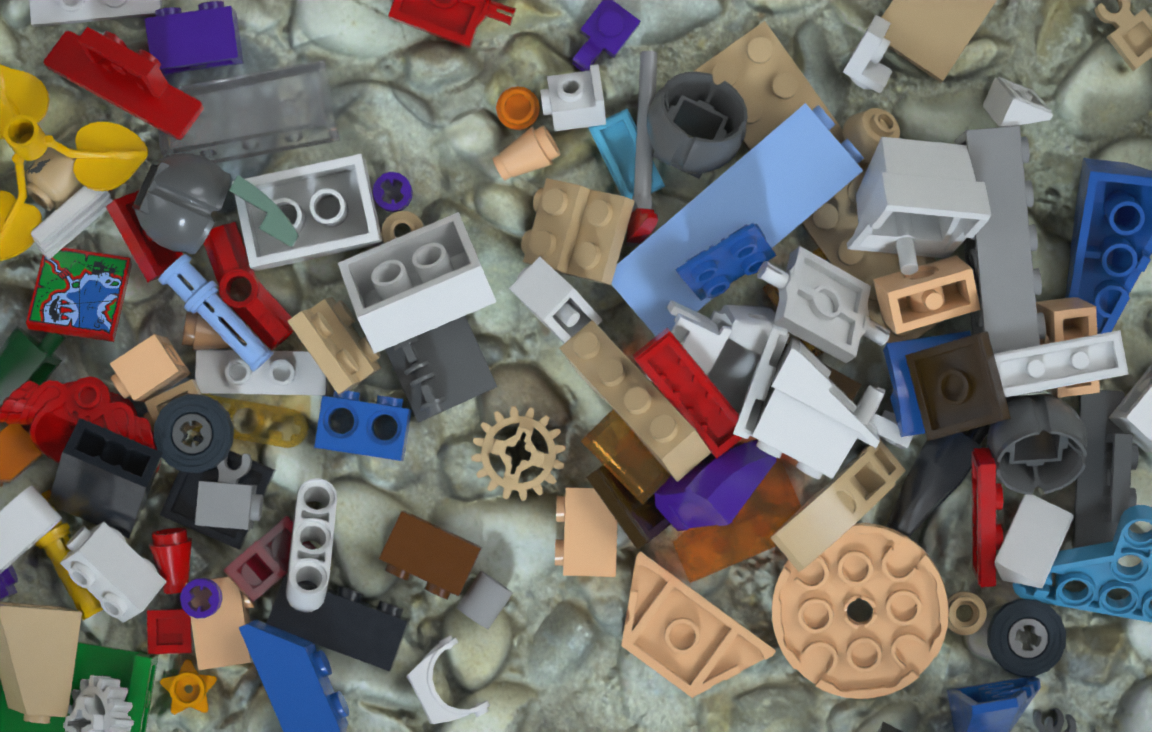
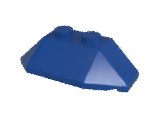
M254 620L239 627L283 732H346L348 727L346 717L349 716V708L343 694L340 691L335 692L328 678L332 674L331 666L322 650L317 651L313 642L259 620Z

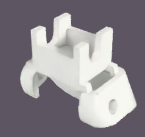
M671 300L667 309L670 314L676 316L674 319L675 325L671 332L734 409L739 412L772 327L775 325L776 313L770 306L724 305L720 311L714 310L709 318ZM645 374L647 380L652 381V380L648 377V375Z

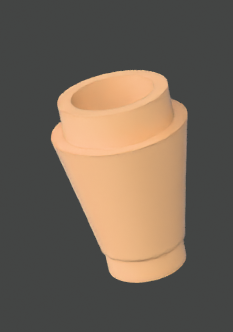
M545 125L537 129L532 126L501 151L499 155L493 157V162L500 176L506 181L511 177L553 165L552 160L560 156V151Z

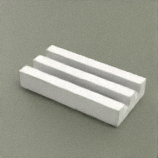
M85 186L78 190L31 231L30 234L39 251L48 260L51 259L107 210L106 206L113 201L110 198V193L108 191H94Z

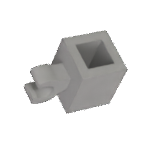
M243 453L242 465L237 470H232L228 467L227 455L217 465L219 470L218 482L199 481L195 525L245 530L253 529L254 521L261 520L263 495L256 494L257 485L238 483L239 479L244 477L251 469V455Z

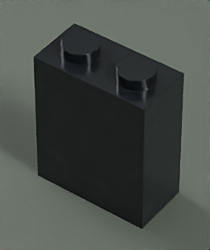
M79 418L62 452L48 503L52 507L95 525H99L104 521L109 527L115 528L124 537L129 539L146 504L163 453Z

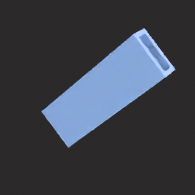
M806 103L802 105L617 264L611 285L655 336L667 327L672 331L675 325L674 319L676 316L670 314L667 309L671 300L698 312L714 299L707 297L700 301L675 269L687 263L686 260L704 250L707 251L711 245H717L721 242V239L728 238L733 232L751 223L758 224L766 237V241L773 248L863 172L858 163L864 157L848 139L844 140L841 144L829 131L836 124L819 105L813 110Z

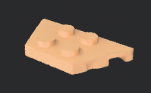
M638 552L635 558L621 646L692 698L775 654L776 650L644 553Z

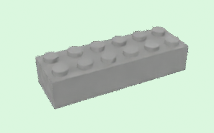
M1020 126L966 130L955 140V144L967 145L976 181L985 182L991 210V217L973 238H966L964 240L965 261L973 270L981 310L970 313L972 335L988 332L994 354L1040 345L1039 339H1045L1046 325L1044 314L1042 312L1037 313L1035 295H1041L1042 282L1039 268L1033 269L1031 251H1037L1038 238L1035 224L1029 225L1027 207H1033L1034 202L1031 180L1025 181L1023 163H1029L1028 138L1026 136L1021 137ZM1042 390V391H1037V392L1026 393V394L1041 393V392H1044V390Z

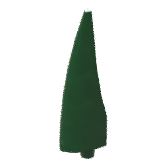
M19 326L13 330L0 348V407L4 399L9 397L23 383L32 381L40 386L47 381L63 361L54 354L66 339L63 334L48 332L40 342Z

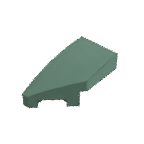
M238 175L229 191L267 213L259 227L260 230L293 247L299 235L289 218L267 195Z

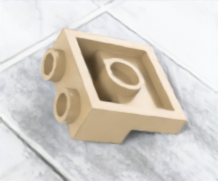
M546 178L544 188L538 189L533 198V208L536 212L533 227L526 231L522 237L521 249L525 254L523 262L532 265L541 257L557 273L611 285L635 201L625 196L591 190L581 185Z
M333 297L323 299L310 309L299 312L289 319L288 323L338 394H341L356 387L379 371L381 366L377 360L381 356L379 352L374 354L366 336L361 339L352 326L356 321L355 317L342 300L336 303Z

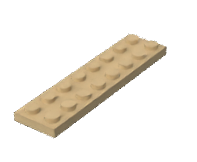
M765 21L694 70V72L712 74L715 85H719L724 81L728 82L741 95L747 107L748 115L746 135L743 143L749 151L805 103L811 110L819 105L836 124L829 131L840 144L844 141L842 128ZM859 162L858 165L862 168L863 172L801 225L831 264L871 286L867 303L870 320L884 328L890 329V337L886 343L917 339L940 322L896 334L882 320L873 279L900 272L898 254L850 250L847 248V242L854 235L858 226L856 193L868 168L867 164ZM916 256L918 266L936 261L934 257Z

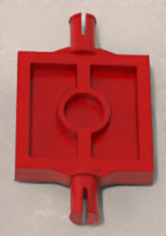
M394 0L388 17L396 22L471 48L477 29L486 19V16L510 26L517 8H512L493 0Z

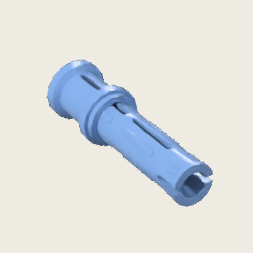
M187 253L184 254L164 271L158 281L162 285L168 284L185 302L184 308L188 312L193 314L198 312L250 366V369L253 372L256 371L273 355V352L261 342L216 294L218 292L216 283L213 280L208 282L190 264L191 257ZM182 276L193 286L194 290L182 279ZM207 303L215 309L214 312L208 307ZM221 318H223L239 334V336L247 343V345H245L229 329V327L221 320Z

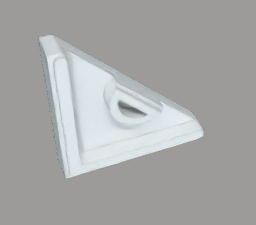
M777 325L772 327L748 387L733 432L734 435L748 439L753 434L762 403L765 401L776 372L777 364L789 337L788 330Z

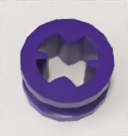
M384 173L377 178L373 185L374 200L387 212L402 211L412 200L413 190L411 184L400 173ZM390 181L391 185H394V181H399L403 184L400 192L404 197L400 202L396 203L392 199L391 204H388L382 200L386 195L382 189L385 183Z
M198 578L187 583L182 589L180 601L183 610L189 616L199 619L215 614L221 607L223 597L217 583L207 578ZM196 586H200V591L205 590L206 587L211 590L213 595L208 599L211 605L208 610L203 611V606H199L197 609L192 606L191 601L195 598L192 590Z

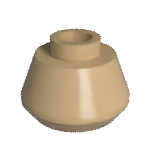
M871 108L854 114L846 120L843 126L844 140L848 139L864 157L861 162L865 164H870L881 137H900V128L894 116L879 108Z

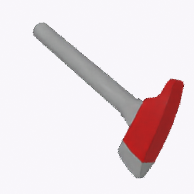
M642 51L640 53L634 196L632 197V200L635 202L627 227L626 241L627 246L631 247L641 244L652 233L658 222V214L654 213V209H652L653 147L647 134V113L656 95L658 53L655 51Z

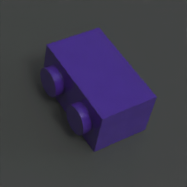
M210 1L199 4V10L182 13L180 7H169L156 10V17L144 18L149 53L161 63L159 69L162 74L168 75L244 64L237 13L232 6H225L224 1Z

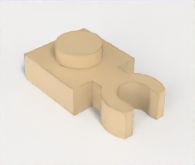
M1116 0L1119 4L1117 13L1109 12L1100 3L1094 8L1096 16L1102 22L1112 24L1116 29L1107 36V39L1131 70H1136L1152 58V18L1145 9L1134 16L1130 11V0Z

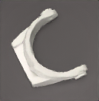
M451 635L440 640L439 644L407 675L430 724L453 721L472 713L479 717L489 711L487 707H490L487 700L477 703L470 709H458L447 705L437 694L432 680L433 667L437 658L444 650L451 649L453 645L459 643L457 638H452Z

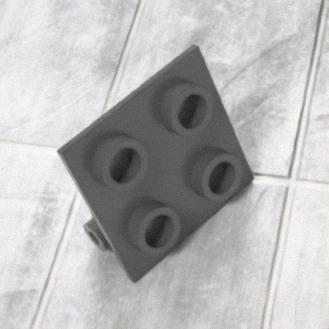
M462 316L438 328L385 349L418 423L497 387L466 316Z

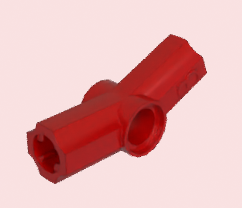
M232 222L212 228L203 244L219 285L220 297L242 318L270 350H274L294 332L288 323L292 316L261 284L255 271L250 268L246 247L237 223ZM239 278H246L251 283V294L246 300L237 302L231 296V285Z

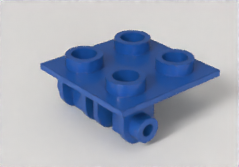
M757 223L744 225L730 234L728 238L721 239V242L717 245H711L707 251L700 252L686 260L687 263L675 269L700 301L707 297L714 298L723 294L730 287V283L745 274L752 275L757 273L765 261H769L777 256L766 241V237Z

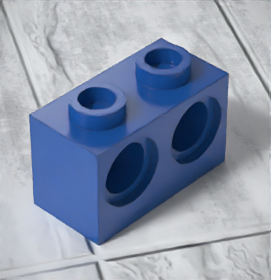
M335 389L333 397L322 396L314 448L404 461L412 409L402 408L403 399L377 395V401L374 404L359 401V392L345 391L338 394ZM341 408L348 409L354 416L352 429L344 434L336 432L331 424L332 415ZM382 415H390L397 422V433L389 440H381L374 432L375 421Z

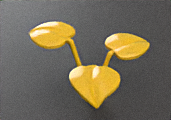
M1 64L0 139L6 140L15 152L12 156V161L15 164L18 185L17 199L10 192L0 190V261L13 258L31 247L35 241L30 233L42 222L41 212L35 206L24 203L27 198L23 165L25 160H36L46 152L48 147H51L69 158H76L73 172L82 185L94 191H109L124 184L146 160L149 150L143 140L133 131L119 124L105 121L90 123L79 129L75 138L77 150L70 149L57 142L51 135L46 136L38 123L45 117L48 111L50 99L47 88L36 76Z

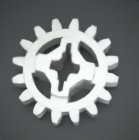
M90 675V679H82L80 681V690L73 689L71 693L74 703L69 705L68 713L70 716H66L63 723L65 732L131 731L134 721L128 716V712L132 709L133 705L132 702H125L128 690L127 688L120 687L119 679Z

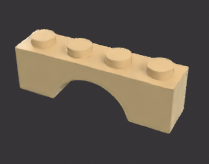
M593 320L559 348L582 379L600 398H603L615 410L650 453L677 482L711 453L697 431L659 390L647 380L644 374Z

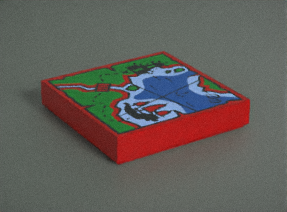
M62 248L49 260L42 255L26 320L27 328L114 342L131 272V258L70 248Z

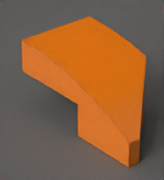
M9 424L0 432V487L3 486V483H11L43 456V453L32 442L30 434L20 424Z

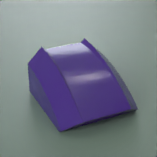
M757 439L737 442L717 459L710 453L678 482L672 476H669L655 492V507L677 531L713 525H729L775 464L776 457L759 449L756 446Z

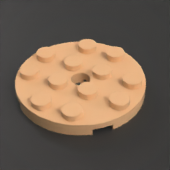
M855 523L800 572L787 560L779 574L773 594L772 623L779 647L789 664L814 683L817 688L845 698L870 699L882 697L899 691L913 683L930 665L933 659L937 657L948 627L947 593L943 579L932 559L916 542L906 535L877 524ZM858 598L867 601L873 609L871 617L863 622L854 621L847 612L848 605Z

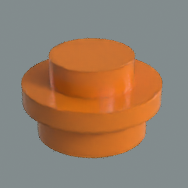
M517 86L505 90L500 95L496 111L499 120L504 126L512 130H524L536 122L540 106L536 95L531 90Z

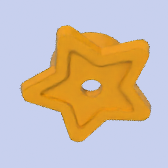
M186 659L178 675L160 680V684L170 693L172 698L171 713L175 715L188 707L207 713L209 706L206 693L216 683L217 678L211 675L198 674L191 660ZM186 685H191L193 687V691L191 693H187L185 691Z

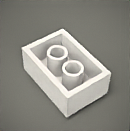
M362 154L245 179L267 195L289 218L299 235L293 247L260 230L259 227L267 213L235 195L249 266L255 271L383 244L366 160Z
M459 212L338 263L357 319L374 354L496 303V299Z

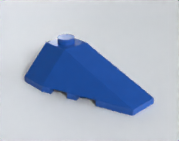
M1083 158L1076 198L1065 298L1078 297L1096 306L1097 334L1112 332L1130 299L1129 294L1141 272L1146 270L1151 260L1152 170L1125 162Z
M1019 677L947 690L954 732H1010L1040 690V679L1037 677Z

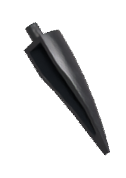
M990 425L971 429L966 435L960 432L935 440H926L904 481L886 527L894 529L910 538L915 530L961 485L972 469L973 448H983L981 443L987 436Z

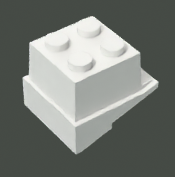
M881 137L856 193L858 226L854 235L847 242V248L850 250L898 254L901 273L912 275L918 271L916 256L949 258L966 238H973L991 217V210L985 182L976 181L967 145Z
M792 337L777 364L771 388L760 409L752 437L758 440L756 446L769 455L780 458L782 453L796 459L798 461L796 467L807 475L820 479L824 474L833 479L857 438L873 446L875 449L880 442L878 429L871 421V418L885 393L869 385L858 406H856L829 379L831 370L800 340Z

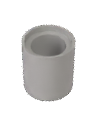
M480 571L456 608L479 625L489 629L513 592L491 576Z

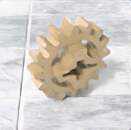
M511 406L510 417L504 418L499 411L494 412L497 423L493 427L484 422L480 425L483 431L487 433L485 438H473V443L482 447L481 453L471 456V460L482 462L484 468L477 472V477L481 478L488 475L492 479L487 488L490 492L499 485L504 488V499H508L513 490L518 491L521 501L527 499V490L531 488L539 496L544 494L540 483L545 480L548 483L555 484L557 480L551 474L552 469H564L565 465L561 461L556 460V454L566 451V446L555 445L553 440L561 433L560 429L548 431L546 426L550 417L546 415L539 421L534 420V408L529 407L525 416H519L516 406ZM519 424L516 435L502 441L494 438L504 427ZM534 428L544 437L548 446V454L537 451L531 438ZM525 432V450L531 452V458L529 461L522 460L520 465L516 467L515 474H512L513 457L506 454L508 446L516 447L518 440L521 441L522 434ZM489 453L498 455L502 459L506 467L503 478L492 467ZM536 466L544 469L533 480L518 483L522 471L529 467Z

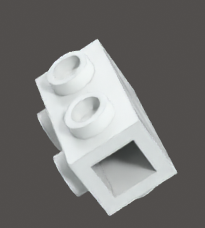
M104 521L91 530L84 526L75 533L66 544L70 549L69 553L60 562L77 585L86 588L100 601L103 610L110 616L118 618L122 623L142 613L167 582L157 573V569L152 562L137 554L126 543L125 537L115 528L109 527Z

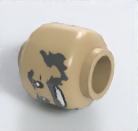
M48 147L46 152L36 159L25 172V178L28 183L26 185L28 195L47 211H51L53 208L58 209L84 186L77 180L73 172L76 158H69Z

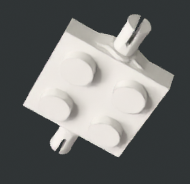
M801 246L790 253L786 272L770 264L768 261H765L760 266L757 278L777 287L779 291V303L774 320L775 325L787 329L791 334L844 363H848L857 356L859 341L862 336L874 341L879 346H883L888 341L890 329L884 328L870 320L867 303L871 289L870 285Z

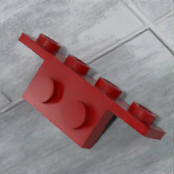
M86 27L80 36L69 30L65 31L43 61L47 69L177 140L184 138L204 110L201 101L168 84L159 69L161 63L157 58L142 49L137 53L128 49L123 40L109 31H105L102 35Z

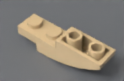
M881 440L876 449L868 444L770 538L800 572L871 510L896 485L895 482L906 471L905 468Z

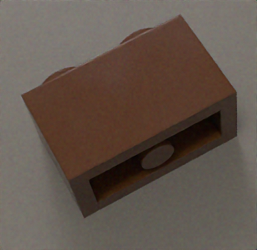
M403 510L379 559L387 563L385 571L406 581L409 580L412 574L427 581L424 587L425 590L448 600L451 593L456 596L461 594L482 547Z

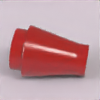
M183 527L154 531L151 533L152 542L149 544V548L159 575L167 581L163 586V591L165 594L181 593L186 583L189 582L192 538L187 537V529Z

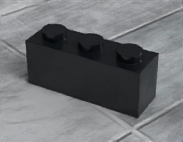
M288 575L283 577L266 624L384 670L390 671L393 668L410 622L409 618L402 616L404 608L379 600L377 606L361 601L363 593L338 585L336 591L327 588L324 603L319 609L312 612H301L290 606L286 597ZM308 580L297 583L298 586L305 590L318 588L315 583Z

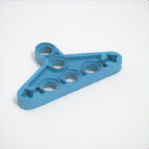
M1136 505L1125 510L1120 517L1113 541L1059 551L1043 588L1013 583L1015 594L1023 599H1034L1046 604L1152 623V605L1150 604L1152 600V529L1146 533H1135L1129 529L1130 525L1138 521H1145L1152 525V507ZM1126 555H1134L1139 557L1141 562L1136 566L1125 567L1120 565L1118 560ZM1052 573H1057L1055 576V586H1050L1052 585ZM1073 580L1084 582L1087 585L1085 589L1079 592L1068 591L1063 586ZM1116 588H1122L1130 592L1129 596L1121 600L1109 598L1107 593Z

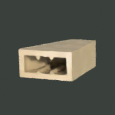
M0 601V679L8 708L23 713L24 721L48 724L50 723L51 716H68L82 612L63 606Z

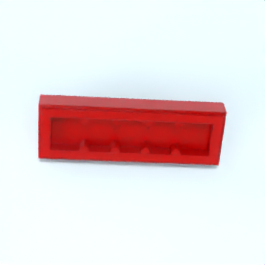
M668 327L632 355L634 360L668 401L697 431L716 459L742 439V437L733 434L739 417L738 412Z
M973 448L972 569L980 587L996 586V550H1000L1003 543L1002 525L996 524V510L1003 509V489L1001 483H996V463L989 448Z

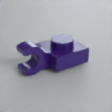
M602 0L580 29V33L589 40L574 56L572 65L581 72L589 71L590 65L596 62L603 51L615 58L639 27L641 21L615 1Z

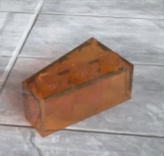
M776 458L775 464L729 525L689 528L688 530L681 531L671 540L689 583L777 546L770 537L801 508L781 458Z

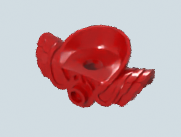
M84 377L77 381L66 382L65 384L59 381L48 380L40 386L32 381H27L15 389L9 397H6L0 407V423L32 424L30 429L32 442L37 449L57 463H60L62 452L79 418L157 450L154 442V432L148 419L138 417L133 403L128 398L125 399L120 394L110 392L102 380L96 377Z

